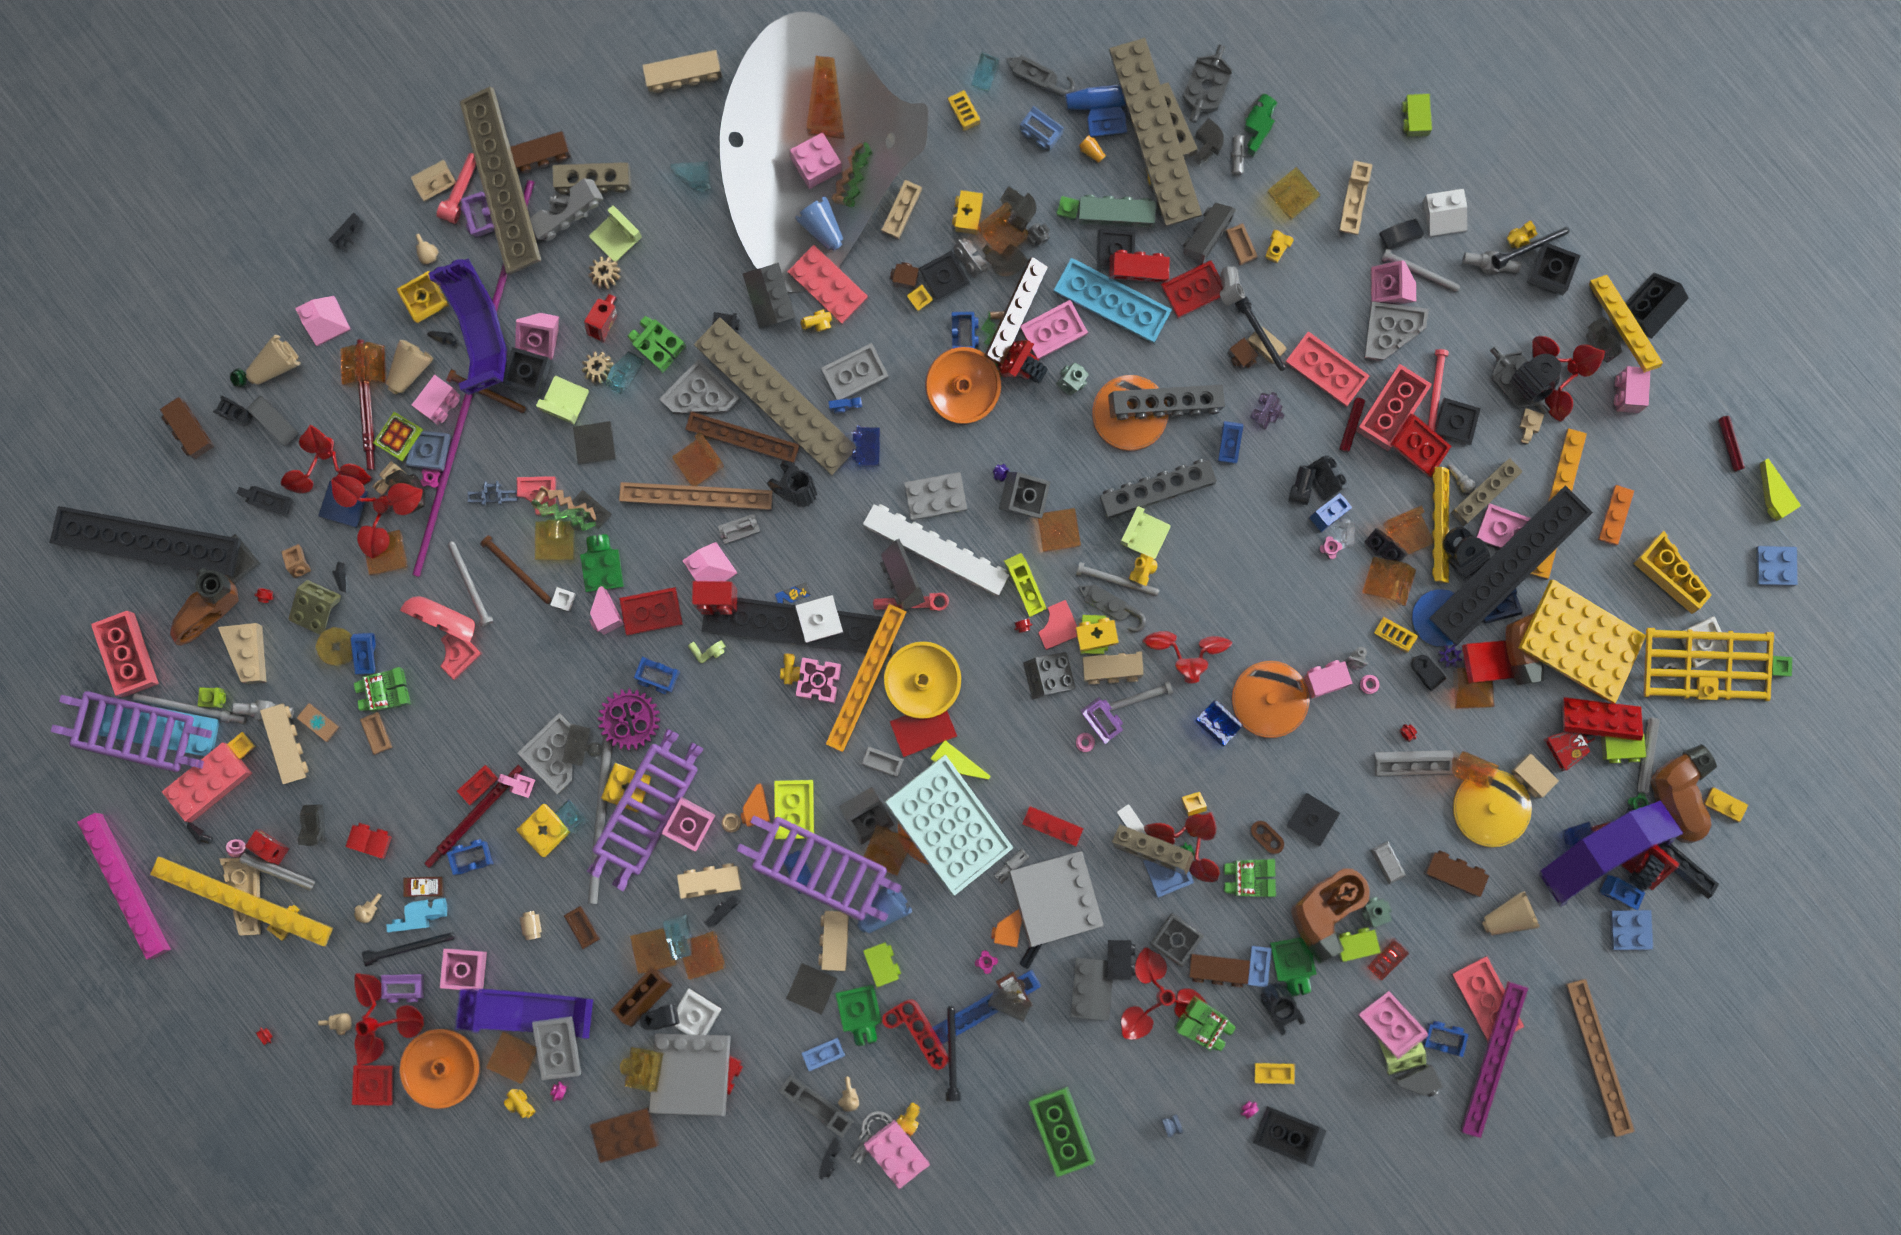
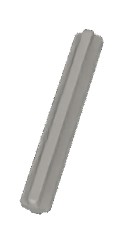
M1649 718L1647 722L1645 736L1646 757L1642 758L1637 790L1639 793L1648 794L1650 791L1660 720L1657 718Z
M243 853L240 858V863L305 889L312 890L315 884L314 880L249 854Z

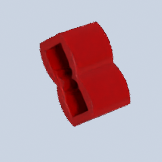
M359 823L358 826L352 825L345 847L385 859L392 839L391 836H388V831L377 828L375 832L369 830V825Z

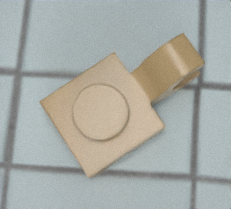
M1527 408L1524 410L1519 428L1524 429L1521 442L1528 444L1532 439L1533 432H1539L1544 414Z
M391 461L379 474L382 479L378 480L373 485V488L383 495L390 485L393 486L400 483L407 474Z

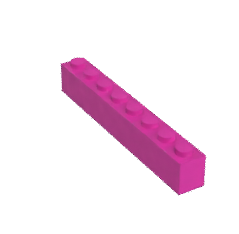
M93 813L78 821L77 823L145 958L155 959L170 951L171 949L103 814Z

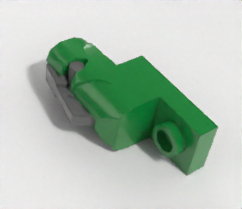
M1265 93L1259 95L1244 112L1246 117L1244 130L1253 135L1247 144L1249 147L1247 154L1252 157L1255 156L1275 123V120L1271 117L1277 101Z

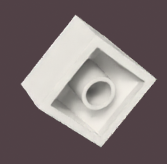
M1464 189L1426 194L1423 199V206L1429 237L1467 231V203Z

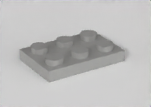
M872 343L821 368L836 400L847 399L889 378Z
M960 472L904 482L911 521L967 510Z
M572 1016L534 1021L532 1025L541 1079L548 1080L580 1076L581 1068Z

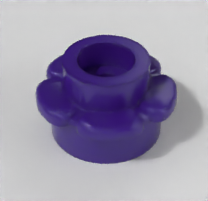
M998 464L992 472L994 479L1001 482L1004 481L1010 469L1006 467V464Z

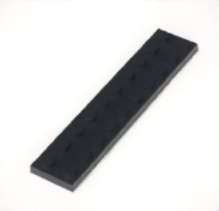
M1565 485L1460 587L1429 620L1457 646L1593 512Z
M58 506L49 543L198 571L206 568L207 570H214L233 577L242 540Z
M737 597V612H732V615H721L720 612H713V615H704L701 631L866 654L883 617L837 611L843 633L806 643L796 605ZM893 643L887 657H892Z

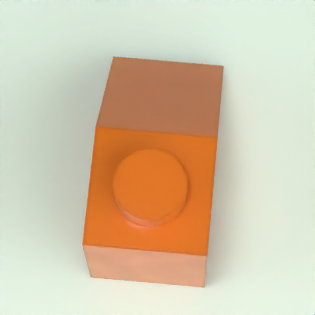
M761 783L756 785L743 806V812L740 813L742 823L746 824L747 827L756 826L750 823L753 815L766 822H771Z
M1019 909L997 924V928L993 927L991 939H994V943L1017 947L1022 922Z

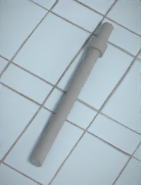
M136 693L133 696V701L218 718L222 722L230 723L232 721L241 724L246 722L245 716L232 714L231 711H217Z

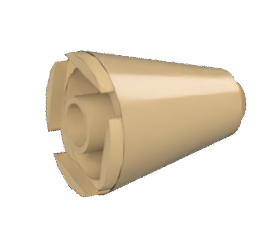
M279 335L271 337L247 368L246 378L252 384L259 385L296 368L300 364V361H296L299 357L288 342L284 341L282 343L279 340L281 338Z
M399 340L386 381V385L389 386L388 390L394 394L403 393L430 365L434 358L427 352L423 354L419 347L405 340Z
M1525 891L1520 892L1484 917L1486 921L1482 922L1486 933L1491 932V935L1531 930L1540 927Z

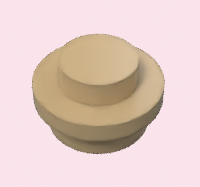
M734 813L726 814L721 822L723 829L730 833L736 832L741 826L739 816Z

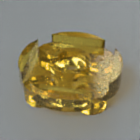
M337 627L324 631L316 644V650L320 659L333 666L344 665L350 662L353 658L350 639L352 634L345 629ZM340 642L339 647L341 649L333 651L332 644Z

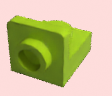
M199 687L198 707L223 708V704L226 702L224 689Z

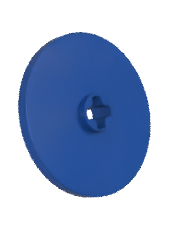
M1444 589L1430 591L1424 594L1413 608V628L1416 634L1427 644L1436 647L1453 645L1429 620L1454 594L1452 591Z

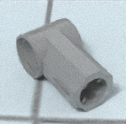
M1228 266L1223 268L1220 273L1223 286L1220 296L1223 303L1229 306L1244 299L1245 292L1240 285L1237 268Z

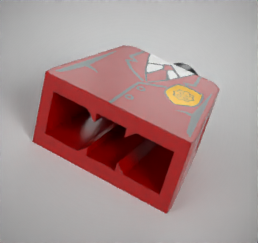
M608 294L605 301L597 299L584 321L586 334L603 343L617 316L615 304L618 299L615 296Z
M1562 732L1547 737L1544 741L1560 770L1566 771L1590 752L1587 744L1594 741L1595 737L1589 734Z
M261 829L255 830L245 845V848L265 861L278 865L290 849Z

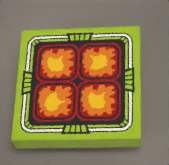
M393 412L373 444L403 461L423 429Z

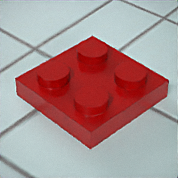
M353 1065L352 1105H393L394 1066Z

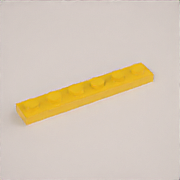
M1608 275L1590 280V288L1643 372L1660 368L1663 364L1662 360Z
M1435 467V473L1433 474V482L1435 484V492H1433V501L1435 503L1433 520L1435 522V529L1432 533L1435 543L1432 551L1434 559L1432 575L1436 582L1449 583L1448 556L1443 548L1444 538L1449 532V469Z

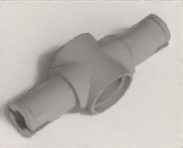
M1486 251L1481 255L1465 252L1462 259L1463 264L1478 266L1482 269V272L1487 274H1498L1502 271L1519 273L1521 269V262L1509 260L1505 267L1496 269L1491 261V257L1499 253L1495 251Z
M256 700V702L251 704L234 703L233 714L247 715L254 718V720L263 721L260 710L275 706L276 704H273L271 701ZM289 707L292 717H290L289 719H292L294 714V708Z

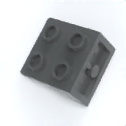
M1066 652L1035 657L1023 662L1032 699L1076 688Z

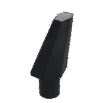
M429 331L427 333V336L443 344L448 343L451 346H455L457 343L453 338V333Z
M337 562L336 570H333L332 573L339 591L346 593V573H343L345 563Z
M188 822L187 829L198 844L201 842L211 844L213 837L205 835L204 830Z

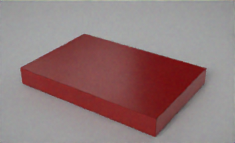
M1212 260L1160 285L1177 319L1221 298L1220 291L1223 290L1222 280Z
M1415 414L1408 416L1390 444L1397 452L1430 478L1435 473V467H1439L1452 447Z
M676 587L619 598L626 636L683 625Z
M1506 640L1462 645L1469 683L1514 678L1507 654Z
M948 711L929 719H917L904 715L890 721L903 757L957 737Z

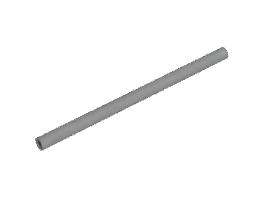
M608 735L603 736L593 847L605 827L607 801L602 800L601 796L610 773L612 740L606 742ZM593 851L591 864L594 863L597 855L594 854ZM591 874L588 903L597 904L600 877L597 878Z

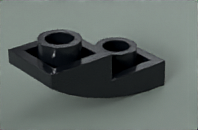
M1412 219L1381 231L1379 235L1386 248L1391 249L1403 246L1406 241L1422 238L1424 232L1417 219Z
M1375 528L1364 542L1376 555H1381L1393 568H1397L1408 555L1397 542L1378 528Z
M836 1137L829 1145L823 1157L819 1173L821 1180L825 1176L829 1178L835 1170L833 1167L835 1162L830 1159V1156L835 1157L841 1150L839 1147L841 1141Z

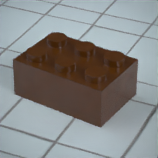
M649 1107L590 1124L600 1163L660 1145L652 1114L649 1113Z

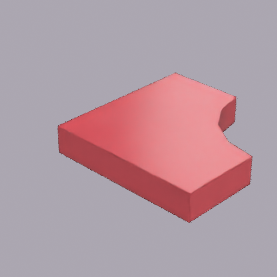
M555 476L517 477V497L530 501L535 508L536 515H556V498L549 500V496H545L539 506L533 503L541 486L546 487L548 490H556Z
M1066 600L1048 607L1049 621L1045 628L1038 632L1045 650L1077 637L1075 630L1077 624Z
M447 633L441 638L445 645L446 654L440 667L455 680L482 653L471 642L468 643Z

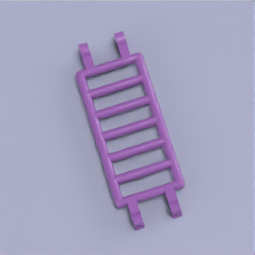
M89 691L83 693L82 699L65 695L60 696L59 702L77 706L79 710L73 729L52 724L51 732L70 736L69 745L71 747L172 772L180 771L182 764L203 768L204 761L185 757V750L190 734L211 739L213 731L192 726L194 721L192 716ZM89 700H94L99 703L88 742L78 741ZM106 704L115 705L116 708L105 747L95 745ZM127 708L133 710L122 751L112 748L123 709ZM144 712L150 714L140 753L136 755L130 753L140 714ZM158 716L168 718L157 758H148L147 754ZM177 720L185 722L173 764L164 762L174 723Z
M669 729L665 731L664 738L659 746L656 744L650 746L592 849L597 857L587 872L599 878L606 861L621 867L622 870L619 876L614 879L612 885L622 891L626 888L631 874L639 875L680 798L684 796L698 771L693 763L701 754L703 748L691 742L684 760L669 752V749L679 735ZM655 753L687 770L688 773L685 779L681 781L650 764ZM647 770L678 787L679 789L674 798L642 782L641 778ZM636 787L667 803L669 807L665 814L662 815L631 798ZM629 805L659 821L660 823L655 832L621 815L625 806ZM618 821L650 838L646 848L643 849L611 832L616 822ZM607 838L640 855L641 857L636 866L603 850L602 847Z
M753 815L750 823L767 830V836L759 852L742 844H739L736 850L755 859L752 864L753 870L859 921L864 920L866 914L872 915L884 922L886 921L888 914L871 907L872 901L880 885L896 893L900 892L902 886L884 878L887 872L885 867L781 817H776L771 824ZM779 826L790 830L772 869H769L761 864ZM798 834L806 838L807 841L788 878L779 874V871ZM814 843L825 847L807 886L796 882ZM834 851L842 855V858L823 895L813 889L831 852ZM849 859L860 865L842 903L831 897ZM869 868L878 873L860 911H857L848 906L866 869Z

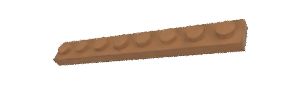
M621 482L619 501L625 503L772 510L773 490Z
M1581 979L1568 983L1566 988L1614 1137L1635 1132L1586 979Z

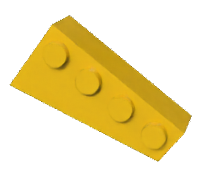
M1663 531L1654 538L1633 564L1693 614L1706 603L1711 594L1699 577L1694 575L1689 568L1688 562L1683 560L1678 553L1677 547L1674 544L1672 545L1667 538L1668 535Z

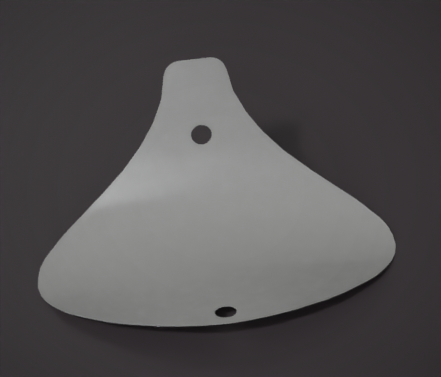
M796 12L779 18L768 25L747 50L734 76L725 102L719 136L723 184L736 231L757 269L779 262L787 292L807 291L787 271L813 245L837 267L840 266L895 177L909 161L924 150L928 134L927 105L924 103L911 104L891 93L852 40L831 20L811 12ZM739 132L742 135L743 144L741 147L734 148L730 145L728 140L730 133ZM823 132L841 161L842 172L850 167L847 157L852 155L851 149L862 143L864 146L857 151V156L853 159L854 173L849 175L851 181L843 185L846 192L842 194V197L850 198V205L835 204L831 199L832 195L836 193V181L843 179L841 173L809 189L791 160L790 149ZM893 132L895 134V143L892 148L888 149L886 139L889 133ZM825 196L830 203L844 239L841 242L843 245L835 251L832 249L827 250L795 219L796 215L802 216L800 212L815 201L822 202V197Z

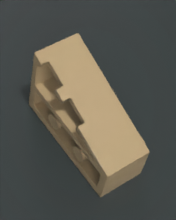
M251 623L218 627L240 681L245 684L266 682L262 625Z
M1142 651L1136 652V654L1119 653L1118 655H1099L1082 658L1084 682H1088V685L1100 684V681L1106 680L1108 684L1119 683V680L1127 679V682H1138V678H1142L1144 675Z
M734 863L724 864L721 869H715L712 866L703 868L701 872H696L693 869L684 871V874L677 875L681 899L742 890L739 866H734Z

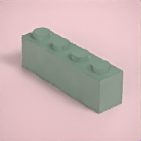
M1084 195V197H1080L1079 224L1154 228L1156 201H1152L1151 198L1133 200L1132 197L1114 199L1113 196L1095 198L1094 195Z

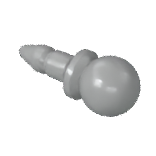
M1448 464L1449 471L1458 480L1456 484L1460 485L1461 491L1466 494L1472 493L1476 487L1475 482L1472 479H1468L1467 475L1463 476L1455 466Z

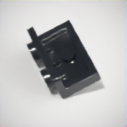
M1108 940V979L1131 980V976H1135V964H1131V956H1135V944H1131L1132 940Z

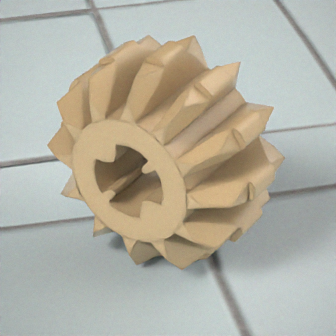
M600 257V262L593 260L595 266H589V270L592 272L588 274L589 278H593L592 284L598 283V288L600 289L603 285H605L606 289H609L610 283L615 286L614 279L619 280L620 276L617 273L621 272L620 268L617 267V262H611L610 257L606 258L605 261L603 257ZM607 270L608 274L604 273V275L602 276L601 272H605Z
M595 351L593 352L594 357L591 358L590 355H587L586 357L589 361L582 362L586 366L582 368V372L586 373L585 378L587 380L591 378V382L595 383L598 379V382L602 384V378L608 381L609 377L607 374L613 375L614 372L610 368H613L614 364L610 362V356L605 357V353L601 352L598 357ZM600 364L599 371H596L597 365Z

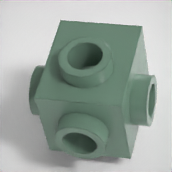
M1074 362L1070 366H1064L1060 371L1061 377L1056 385L1071 396L1078 390L1083 389L1087 383L1086 378L1089 373L1085 371L1083 366Z
M1377 896L1370 898L1363 907V918L1365 921H1369L1371 928L1392 921L1389 914L1392 912L1388 901L1385 902L1384 899L1378 900Z

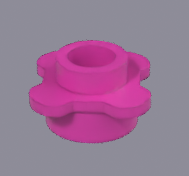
M423 469L421 471L423 476L420 484L423 487H438L440 471Z
M985 950L982 951L981 957L975 961V966L983 969L985 974H989L992 967L998 963V959L989 955V952Z
M558 1081L557 1085L554 1084L551 1089L550 1096H552L553 1102L556 1100L561 1101L565 1094L566 1086L562 1085L560 1081Z
M1247 1102L1241 1108L1243 1111L1240 1114L1249 1119L1259 1110L1256 1106L1257 1103Z

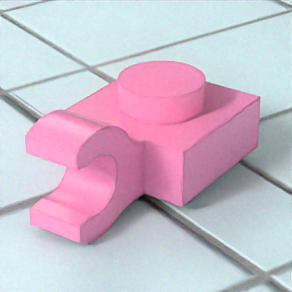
M515 773L514 778L500 774L498 778L499 782L511 786L510 792L529 798L535 782L534 779Z

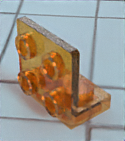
M1008 201L978 224L980 234L1001 258L1007 256L1030 235L1012 213V206Z
M365 342L342 347V385L362 381L379 384L385 383L384 345Z
M701 432L694 436L696 438L694 442L672 456V459L692 486L699 485L724 467V464Z
M1422 505L1393 517L1383 524L1388 536L1397 542L1408 555L1434 543L1422 517V514L1425 513Z
M1373 557L1363 593L1391 599L1398 605L1406 606L1416 569L1408 563Z
M1462 751L1459 759L1455 757L1452 759L1455 776L1462 780L1468 779L1473 781L1474 785L1481 788L1484 786L1490 788L1499 769L1498 765L1465 751Z
M711 931L678 943L688 979H694L726 969L716 931Z

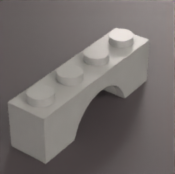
M584 178L570 188V202L562 213L555 215L551 211L540 210L530 217L537 239L552 240L560 230L569 228L571 222L581 219L586 211L592 210L599 205L603 197L593 180Z

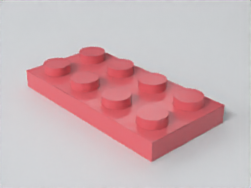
M815 245L787 271L841 324L868 298Z
M1309 331L1285 362L1345 407L1349 405L1369 378L1367 373Z
M1485 956L1451 975L1488 1043L1505 989L1488 957ZM1520 1017L1515 1031L1524 1027Z

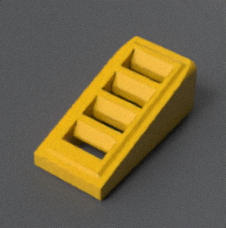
M965 90L948 97V101L963 132L980 124V118ZM961 97L964 98V100L956 104L954 103V100L959 99ZM965 103L967 104V106H965V107H963V108H961V109L958 110L957 107H959V106H961V105H963V104H965ZM968 109L970 110V112H968V113H966V114H964V115L961 116L960 113H962V112H964V111H966V110H968ZM971 115L973 116V118H971V119H969V120H967V121H964L965 118H967V117H969V116H971Z
M1385 617L1382 618L1374 631L1375 635L1405 653L1410 651L1418 635ZM1388 624L1389 627L1385 634L1381 633L1385 625ZM1393 628L1396 629L1393 636L1390 638L1388 635L1390 634L1391 630ZM1399 632H1401V638L1399 639V641H1396V637L1398 636ZM1406 636L1409 637V640L1406 643V645H1403L1402 643L1405 640Z

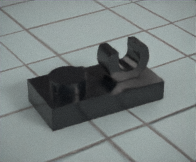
M353 213L330 237L329 242L337 249L340 247L346 252L347 249L344 247V243L348 241L352 245L354 244V241L349 236L361 229L363 221Z

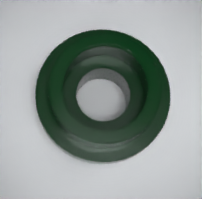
M240 368L234 369L230 373L231 383L236 387L245 386L247 383L246 373Z

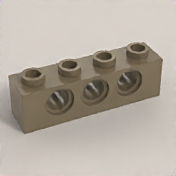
M1169 82L1161 84V88L1171 119L1175 123L1176 135L1182 139V142L1179 144L1184 159L1196 155L1198 148Z
M628 162L553 165V188L562 195L570 194L571 187L582 179H588L591 176H596L594 183L600 193H606L607 190H615V192L619 193L631 190V169ZM610 175L615 176V179L612 182L606 181L607 177ZM571 177H578L575 183H569Z
M1509 458L1462 501L1451 514L1464 527L1523 471Z
M1119 825L1112 841L1116 849L1183 875H1187L1194 859L1192 852L1123 825Z

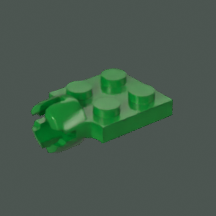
M607 534L598 535L599 546L596 535L587 537V552L580 554L585 592L597 591L601 586L605 589L624 587L619 549L611 548Z
M1302 937L1270 943L1277 982H1285L1287 990L1293 997L1300 995V993L1301 995L1310 993V977L1317 975L1313 954Z
M874 985L835 993L843 1031L852 1032L854 1043L857 1046L865 1045L863 1034H866L869 1044L875 1043L877 1041L875 1028L876 1025L882 1023Z

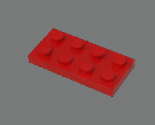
M1563 698V731L1642 741V707Z

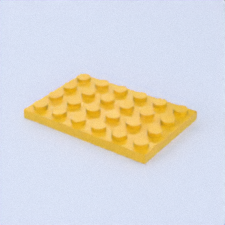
M1550 580L1518 648L1608 702L1616 703L1646 635L1559 582Z

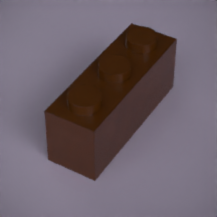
M563 131L510 146L517 173L521 174L529 173L532 171L531 169L537 167L546 168L554 162H565L567 158L571 157Z
M177 397L160 409L163 414L161 416L162 420L167 426L170 424L173 429L171 431L172 435L177 441H181L183 444L181 449L187 456L190 455L196 459L215 447L185 400Z
M1440 850L1438 853L1433 852L1423 873L1475 897H1481L1490 876L1485 874L1486 870L1474 866L1473 869L1467 866L1466 861L1456 858V861L1450 859L1449 854Z
M1191 954L1188 977L1192 978V982L1204 983V979L1212 980V984L1223 985V982H1231V986L1243 988V984H1248L1250 961Z
M651 967L611 1011L623 1024L633 1027L640 1020L641 1016L668 991L672 984L662 972Z

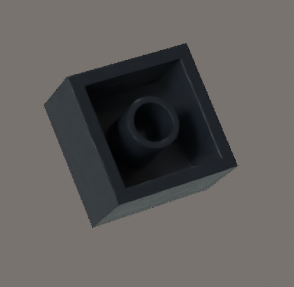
M1544 242L1539 249L1527 282L1564 295L1570 286L1581 255Z
M512 347L501 384L506 388L541 398L552 361L548 357Z

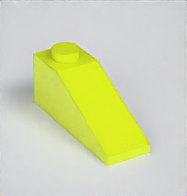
M1769 458L1761 462L1760 470L1765 504L1768 508L1767 512L1773 519L1775 518L1778 521L1801 505Z
M1022 553L1004 560L1029 617L1046 610L1045 603Z
M944 741L931 757L934 763L943 755H946L960 775L989 780L991 777L947 741Z

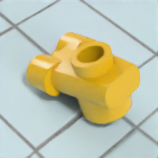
M1531 220L1523 224L1521 228H1514L1509 232V236L1506 238L1512 248L1522 247L1530 243L1529 239L1538 235L1535 230L1536 227Z
M1273 230L1265 258L1278 263L1286 248L1291 247L1294 239L1278 230ZM1272 249H1277L1279 252L1274 253Z
M824 310L814 312V316L804 317L800 320L803 330L815 326L816 331L820 332L831 328L830 322L832 317L830 312L825 313Z
M1141 553L1140 557L1135 560V568L1131 571L1129 579L1147 586L1148 576L1155 573L1157 562L1153 557Z
M784 654V668H780V679L783 680L784 684H793V682L800 680V667L793 666L794 654Z
M512 1089L506 1094L508 1098L504 1101V1105L510 1112L515 1113L517 1111L521 1118H529L535 1114L536 1111L526 1101L527 1095L522 1090Z
M913 1102L908 1106L905 1115L900 1114L896 1120L903 1131L909 1136L913 1135L919 1124L915 1119L920 1113V1107Z

